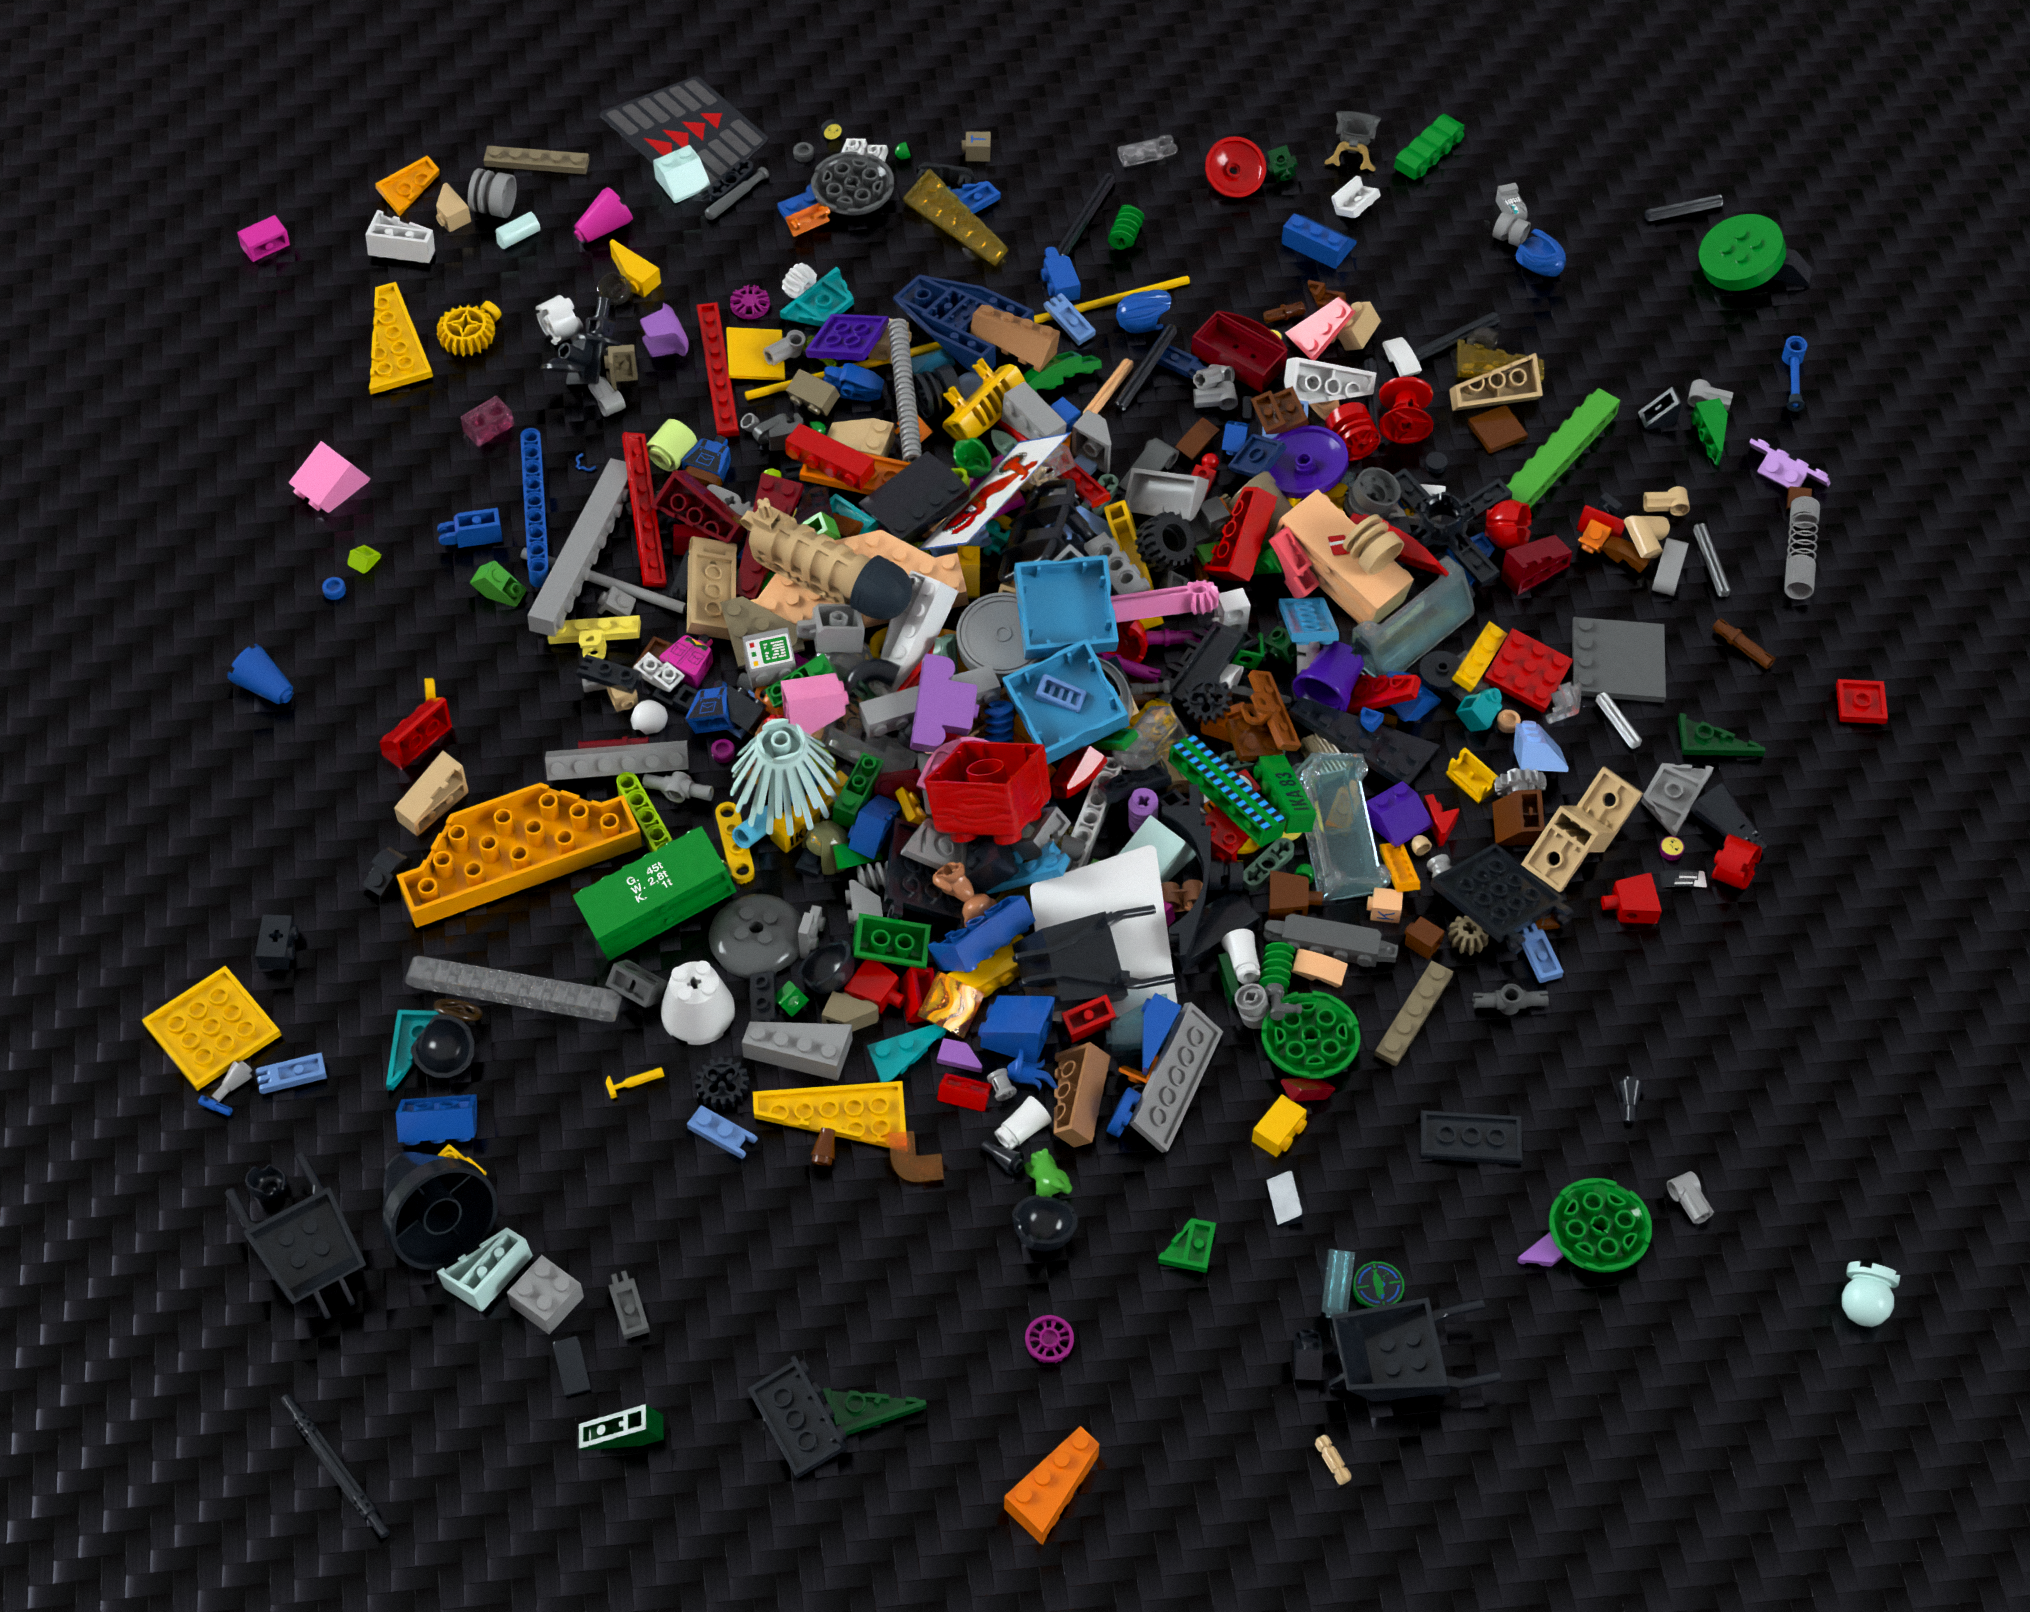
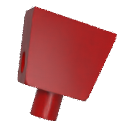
M1651 873L1618 880L1614 883L1612 895L1601 897L1602 909H1615L1618 921L1657 924L1662 910Z
M866 959L844 988V993L851 995L853 998L862 1001L869 1000L878 1005L879 1013H882L888 1004L900 1009L906 1000V996L898 992L899 977L882 963Z

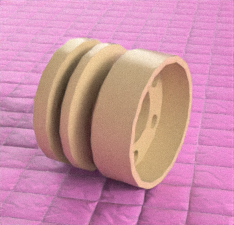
M1378 514L1369 516L1360 522L1347 535L1342 545L1347 552H1350L1353 559L1359 558L1358 564L1369 576L1385 569L1394 561L1404 547V542L1394 531L1387 532L1389 527L1385 522H1382Z

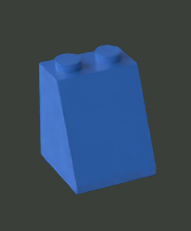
M997 996L994 1005L990 1004L988 1007L986 1023L982 1022L979 1027L980 1047L1014 1058H1018L1019 1049H1023L1024 1061L1036 1064L1052 1029L1055 997Z

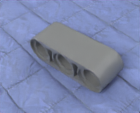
M1670 538L1666 539L1652 591L1674 596L1689 543Z

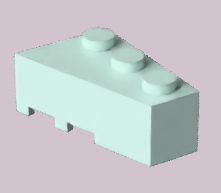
M505 1228L479 1245L480 1248L470 1255H462L458 1258L459 1261L446 1270L443 1267L437 1271L446 1290L481 1312L533 1256L526 1239L509 1228Z

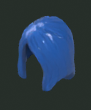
M1534 229L1531 233L1537 237L1532 236L1520 244L1515 255L1516 260L1523 267L1544 277H1556L1563 271L1566 264L1565 252L1562 246L1552 237L1541 230Z
M1159 289L1133 293L1124 297L1117 306L1116 318L1119 325L1133 334L1162 329L1163 324L1156 325L1158 318L1170 309L1171 296L1167 291Z

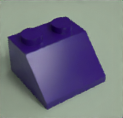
M1403 781L1365 802L1367 823L1395 848L1433 826V821L1418 794Z

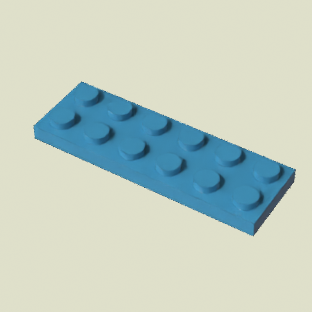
M1324 597L1279 599V609L1292 642H1296L1297 645H1308L1310 642L1319 641L1320 644H1332L1333 641H1339V631Z

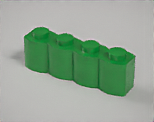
M1445 113L1440 115L1432 125L1428 126L1420 136L1416 137L1408 147L1404 148L1397 155L1394 168L1413 180L1420 176L1422 177L1429 167L1439 161L1441 156L1449 153L1454 144L1461 142L1464 137V124Z

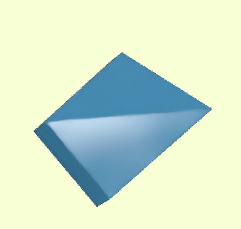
M944 348L911 358L914 374H922L923 371L933 372L934 368L945 364L955 365L952 355Z

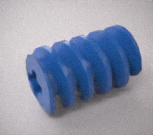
M1000 700L990 702L989 706L991 708L985 709L984 713L991 715V717L985 718L984 722L991 725L986 726L984 730L991 734L986 735L985 740L1014 743L1012 738L1014 736L1012 729L1014 727V722L1012 721L1014 718L1012 712L1014 709L1013 703Z

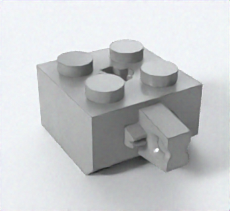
M819 603L813 608L810 620L797 621V637L814 640L816 652L862 653L865 628L861 613L852 609L850 604Z

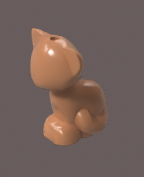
M950 862L942 866L933 875V883L942 889L944 893L955 896L965 902L962 913L965 918V927H967L965 922L978 916H986L984 911L997 904V902L986 894H974L971 882L964 875L965 866L963 863Z

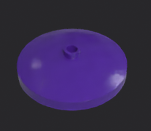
M1300 426L1290 431L1282 432L1273 438L1274 440L1284 442L1287 446L1286 450L1269 471L1276 480L1275 485L1285 497L1302 499L1308 497L1317 489L1323 494L1335 487L1347 472L1349 456L1346 444L1337 433L1320 426Z

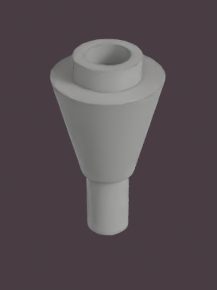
M242 1060L239 1063L234 1061L222 1085L212 1097L220 1102L229 1091L234 1090L252 1078L250 1074L252 1069Z

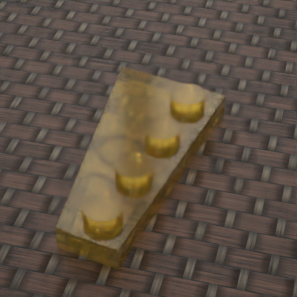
M1458 339L1457 377L1475 378L1528 356L1517 353L1513 356L1507 354L1505 350L1496 349V351L1485 349L1484 345L1475 343V346L1465 344L1464 340ZM1537 358L1540 381L1543 382L1544 360Z

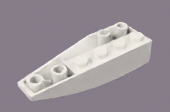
M911 570L909 574L912 584L910 603L899 616L890 619L880 659L891 661L901 667L891 687L874 681L869 700L894 693L899 689L924 658L925 653H928L932 648L959 591L938 580Z

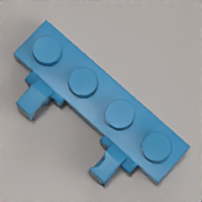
M1054 841L1045 843L1041 849L1042 856H1039L1038 860L1034 859L1023 863L1024 860L1017 851H1012L1011 853L1016 858L1014 861L1015 866L1019 868L1020 872L986 893L988 895L1061 877L1064 875L1070 858L1066 853L1060 854L1061 850L1058 849Z

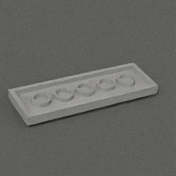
M1192 1002L1184 1004L1129 1121V1124L1160 1152H1167L1223 1033Z

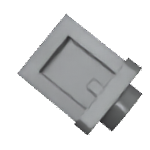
M612 586L607 592L603 591L597 602L600 606L597 612L602 614L605 610H608L619 617L630 616L636 599Z

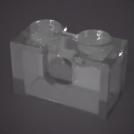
M1061 444L1030 476L1028 482L1039 486L1076 467L1068 446ZM1053 468L1052 472L1045 473L1046 470Z

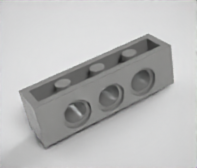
M1103 532L1084 544L1086 557L1107 555L1111 591L1115 595L1144 592L1151 589L1147 579L1140 577L1141 574L1135 564L1130 565V559L1124 550L1120 552V546L1114 537L1110 539Z

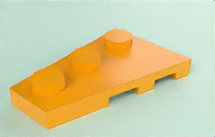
M427 155L375 183L376 189L394 211L401 216L440 174L439 168Z

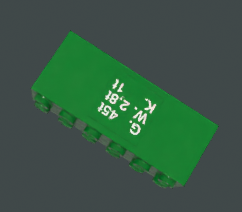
M700 826L697 829L688 831L684 836L676 840L667 842L658 850L645 854L643 858L634 863L623 866L621 870L604 876L597 883L582 888L573 897L605 956L610 961L737 891L724 864L704 829Z

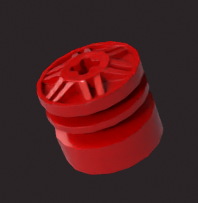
M1359 402L1341 405L1333 410L1325 420V428L1337 433L1345 442L1349 461L1362 459L1370 455L1380 444L1381 436L1367 408Z

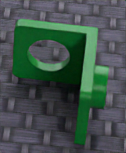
M1259 632L1256 638L1259 640V643L1252 646V652L1242 649L1238 650L1231 661L1232 664L1256 670L1266 653V646L1263 645V633ZM1244 656L1252 658L1248 662H1243L1239 659Z
M788 981L777 992V1003L791 1017L809 1001L791 981Z

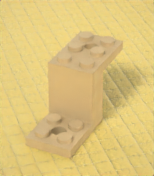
M1602 767L1577 806H1560L1521 865L1558 892H1562L1589 852H1605L1644 793L1607 767ZM1608 793L1615 795L1616 801L1613 806H1607L1604 799ZM1552 852H1557L1560 856V862L1555 866L1549 861V856Z

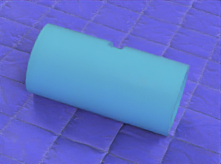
M764 806L761 815L757 813L753 827L748 825V819H746L733 829L732 838L739 847L747 849L767 834L768 806Z

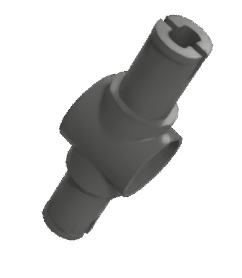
M1507 984L1502 990H1495V993H1473L1474 1008L1492 1007L1506 1015H1513L1519 1009H1526V1007L1548 1006L1549 999L1547 990L1526 992L1525 989H1521L1516 984Z

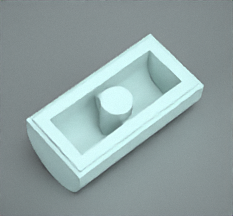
M531 211L497 228V243L502 249H505L540 231V224L536 216Z

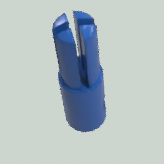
M201 1095L198 1100V1104L227 1116L232 1114L233 1110L231 1107L204 1095Z

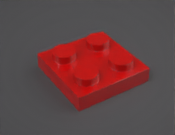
M1837 680L1836 690L1840 722L1887 723L1888 713L1884 681Z

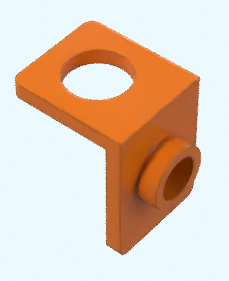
M1161 1054L1155 1056L1147 1076L1125 1065L1119 1067L1118 1071L1128 1075V1080L1138 1084H1142V1082L1147 1083Z

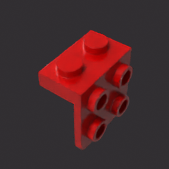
M1216 806L1205 817L1206 826H1211V858L1223 860L1227 864L1230 860H1237L1238 850L1250 837Z

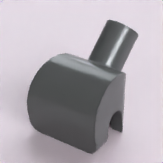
M1064 835L1060 854L1066 853L1070 858L1065 872L1071 871L1073 861L1079 860L1086 843L1085 840Z

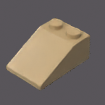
M875 418L833 422L827 436L859 452L887 458L895 440L894 423Z

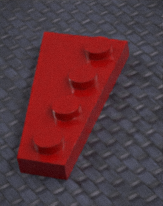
M1362 675L1358 678L1352 690L1350 704L1346 713H1358L1362 707L1376 709L1414 700L1417 698L1421 679L1417 675H1394L1392 678H1388L1386 675H1378V677Z

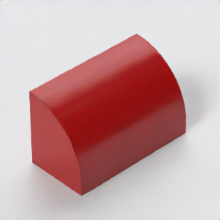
M910 967L899 983L901 993L906 996L905 1003L903 1004L907 1023H917L928 1020V1016L933 1011L941 1009V1007L938 1005V1008L931 1010L932 1012H926L937 988L933 968L926 967V969Z

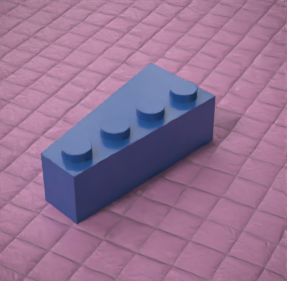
M1009 896L985 910L986 916H978L965 922L966 928L957 931L952 930L945 934L946 940L936 943L934 941L927 945L939 971L971 972L977 968L979 962L991 958L995 954L994 951L998 948L1009 945L1013 937L1028 931V926L1036 920L1025 897Z

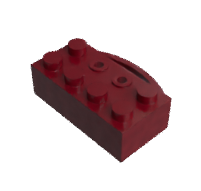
M1216 311L1192 336V355L1210 365L1217 364L1233 367L1236 380L1243 382L1260 393L1286 367L1288 349L1283 341L1263 324L1242 315Z

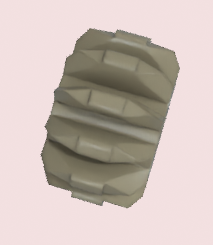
M1465 915L1464 919L1457 916L1455 922L1450 924L1448 941L1452 942V949L1460 948V954L1464 951H1468L1470 956L1474 951L1480 953L1483 947H1486L1488 944L1489 934L1468 916Z

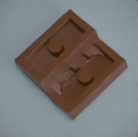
M1293 386L1275 394H1272L1270 390L1251 399L1266 435L1287 432L1309 424Z

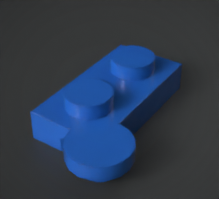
M809 184L805 193L779 202L777 206L785 219V217L819 202L814 197L811 184Z

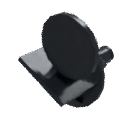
M597 297L596 314L586 319V333L572 336V344L563 343L558 350L559 358H552L549 364H541L540 369L568 373L567 385L598 384L602 356L608 355V346L623 345L611 337L616 325L615 322L608 318L611 299Z

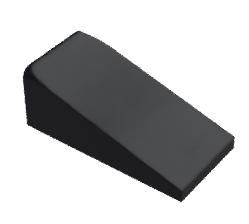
M578 1336L553 1342L565 1397L590 1391L591 1388Z

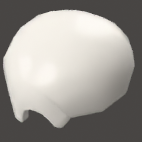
M653 700L640 702L634 708L631 717L633 729H639L645 735L658 733L665 727L668 720L665 707Z

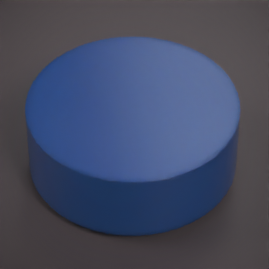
M331 577L322 584L324 596L328 599H339L346 592L345 583L341 578Z

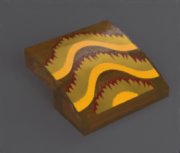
M938 971L917 1016L964 1038L985 993Z

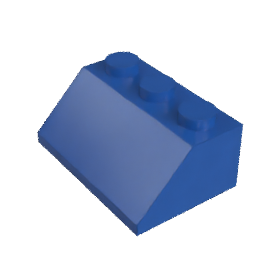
M1294 213L1283 226L1281 244L1336 269L1356 245L1357 240L1308 217Z
M477 1094L401 1099L396 1111L398 1142H405L406 1145H416L420 1141L428 1140L431 1143H442L446 1139H456L458 1142L471 1140V1138L475 1137L477 1131Z

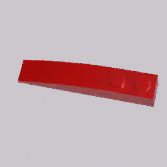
M1353 513L1350 520L1358 525L1369 515ZM1382 519V522H1385L1389 527L1387 532L1394 531L1404 542V547L1394 559L1395 561L1445 577L1448 576L1449 572L1424 546L1410 535L1391 526Z

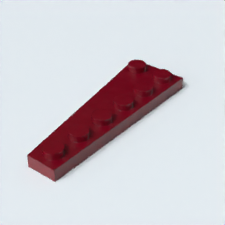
M762 473L753 512L755 513L758 509V499L764 500V498H768L770 506L792 517L803 492V484ZM748 530L736 581V597L743 596L752 600L759 597L770 569L759 564L753 558L749 545L751 531Z

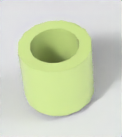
M668 419L647 443L648 456L660 468L673 472L680 467L682 459L698 441L694 433L686 425L675 419Z

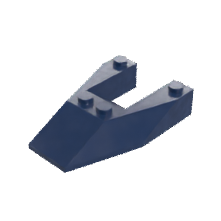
M920 274L893 297V301L963 367L976 374L978 373L972 368V365L978 364L976 361L981 358L984 359L991 370L996 366L995 345L966 332L971 328L973 313L982 304L992 306L994 309L1003 312H1010L1014 316L1030 319L1034 322V310L983 286Z

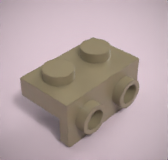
M634 345L608 346V355L604 356L605 369L610 370H606L607 381L612 384V388L616 391L617 381L638 380Z

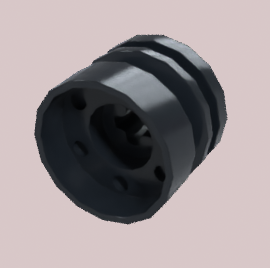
M950 364L934 368L933 376L929 371L913 375L915 399L925 418L933 417L934 413L936 415L941 414L942 406L946 411L955 410L953 405L943 395L949 392V388L955 386L956 390L963 397L959 379Z

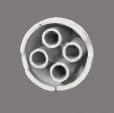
M707 961L688 962L672 970L661 1003L662 1022L671 1036L674 1035L691 1045L707 1044L724 1035L723 1032L730 1026L732 1020L734 1021V1000L726 985Z

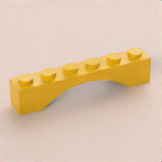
M1122 500L1104 507L1112 535L1120 546V552L1123 550L1126 552L1130 559V565L1135 564L1140 571V577H1145L1151 586L1149 591L1154 590L1147 564L1141 561V555L1137 554L1136 551L1138 549V546L1135 545V540L1138 539L1135 536L1137 530L1126 501ZM1162 616L1139 619L1145 630L1164 624Z

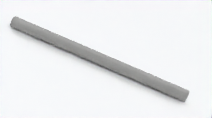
M523 548L521 558L526 560L527 548ZM548 556L549 568H553L557 558ZM590 570L589 578L586 580L609 589L614 586L632 597L684 614L687 609V603Z

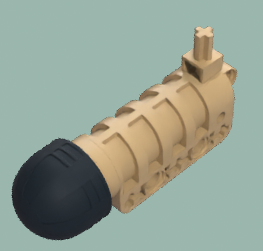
M764 498V500L758 499L757 511L754 513L748 510L740 519L741 524L751 531L749 545L753 558L759 564L834 604H847L850 600L852 609L878 620L893 619L899 616L909 605L912 597L910 578L905 570L894 562L880 555L874 556L871 559L864 554H854L853 549L847 545H837L833 538L826 534H816L815 529L807 524H797L795 518L770 506L768 498Z

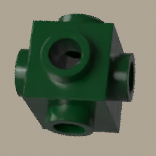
M1287 145L1267 151L1270 163H1267L1270 176H1275L1276 182L1289 180L1292 176L1296 175L1294 167L1298 166L1295 155L1290 156Z
M1277 625L1263 643L1268 650L1267 654L1272 659H1279L1291 664L1297 657V644L1291 641L1287 629Z

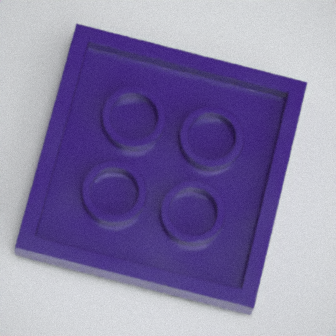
M831 314L806 348L807 358L865 360L887 329L890 322L889 317Z

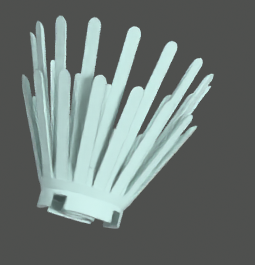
M784 718L773 719L762 726V732L751 739L739 751L737 756L742 755L745 751L747 752L732 768V772H734L732 778H735L738 774L739 776L733 784L730 795L733 796L754 764L736 805V812L739 813L743 804L748 802L760 773L748 825L753 827L757 813L759 815L763 813L769 786L766 833L769 835L773 833L774 811L777 819L782 818L783 791L786 831L788 836H792L794 829L790 793L795 816L800 817L803 812L807 829L812 830L814 828L802 783L813 808L817 809L819 807L824 818L827 819L829 817L827 807L809 770L824 792L830 795L834 802L838 799L837 794L812 758L836 784L840 785V780L830 768L835 767L832 763L834 758L821 748L825 747V745L803 731L797 723L794 726L789 724L788 719Z

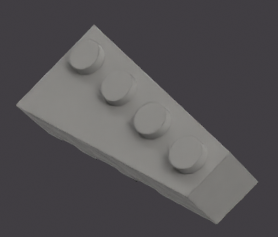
M749 1022L742 1041L743 1057L838 1081L852 1042V1024Z

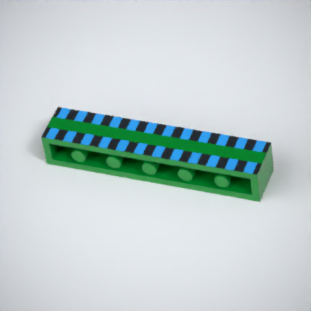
M1191 734L1171 744L1168 761L1192 784H1199V790L1260 847L1282 837L1286 824V819L1283 815L1276 811L1195 735Z

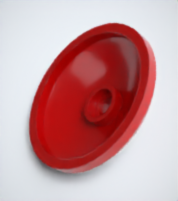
M1227 137L1214 144L1208 152L1205 161V172L1209 183L1217 192L1230 198H1243L1254 193L1263 183L1266 175V161L1259 147L1252 141L1242 137ZM1230 169H1235L1236 174H1231Z

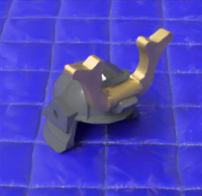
M1336 112L1338 120L1336 137L1340 138L1341 143L1337 146L1333 156L1325 160V164L1334 163L1336 166H1339L1340 152L1348 150V153L1356 154V152H1360L1363 154L1361 170L1367 168L1375 171L1376 168L1370 162L1366 146L1370 142H1374L1376 126L1381 118L1360 112Z

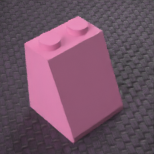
M320 441L289 481V484L295 487L293 492L304 500L305 497H308L310 499L308 504L317 511L322 508L329 513L367 484L371 478Z
M836 673L781 681L784 717L788 719L789 724L796 726L795 723L800 725L806 733L811 735L846 714L845 705H849L847 691H844L843 681L838 680Z

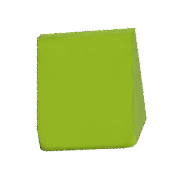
M363 545L350 550L348 565L361 573H366L381 558L382 554Z

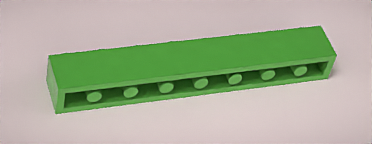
M1600 388L1593 394L1590 393L1586 397L1584 404L1574 410L1572 417L1569 420L1565 419L1559 431L1551 434L1545 446L1541 445L1535 456L1526 461L1523 469L1513 475L1511 482L1506 485L1513 492L1512 498L1509 500L1527 503L1531 508L1617 415L1620 400Z

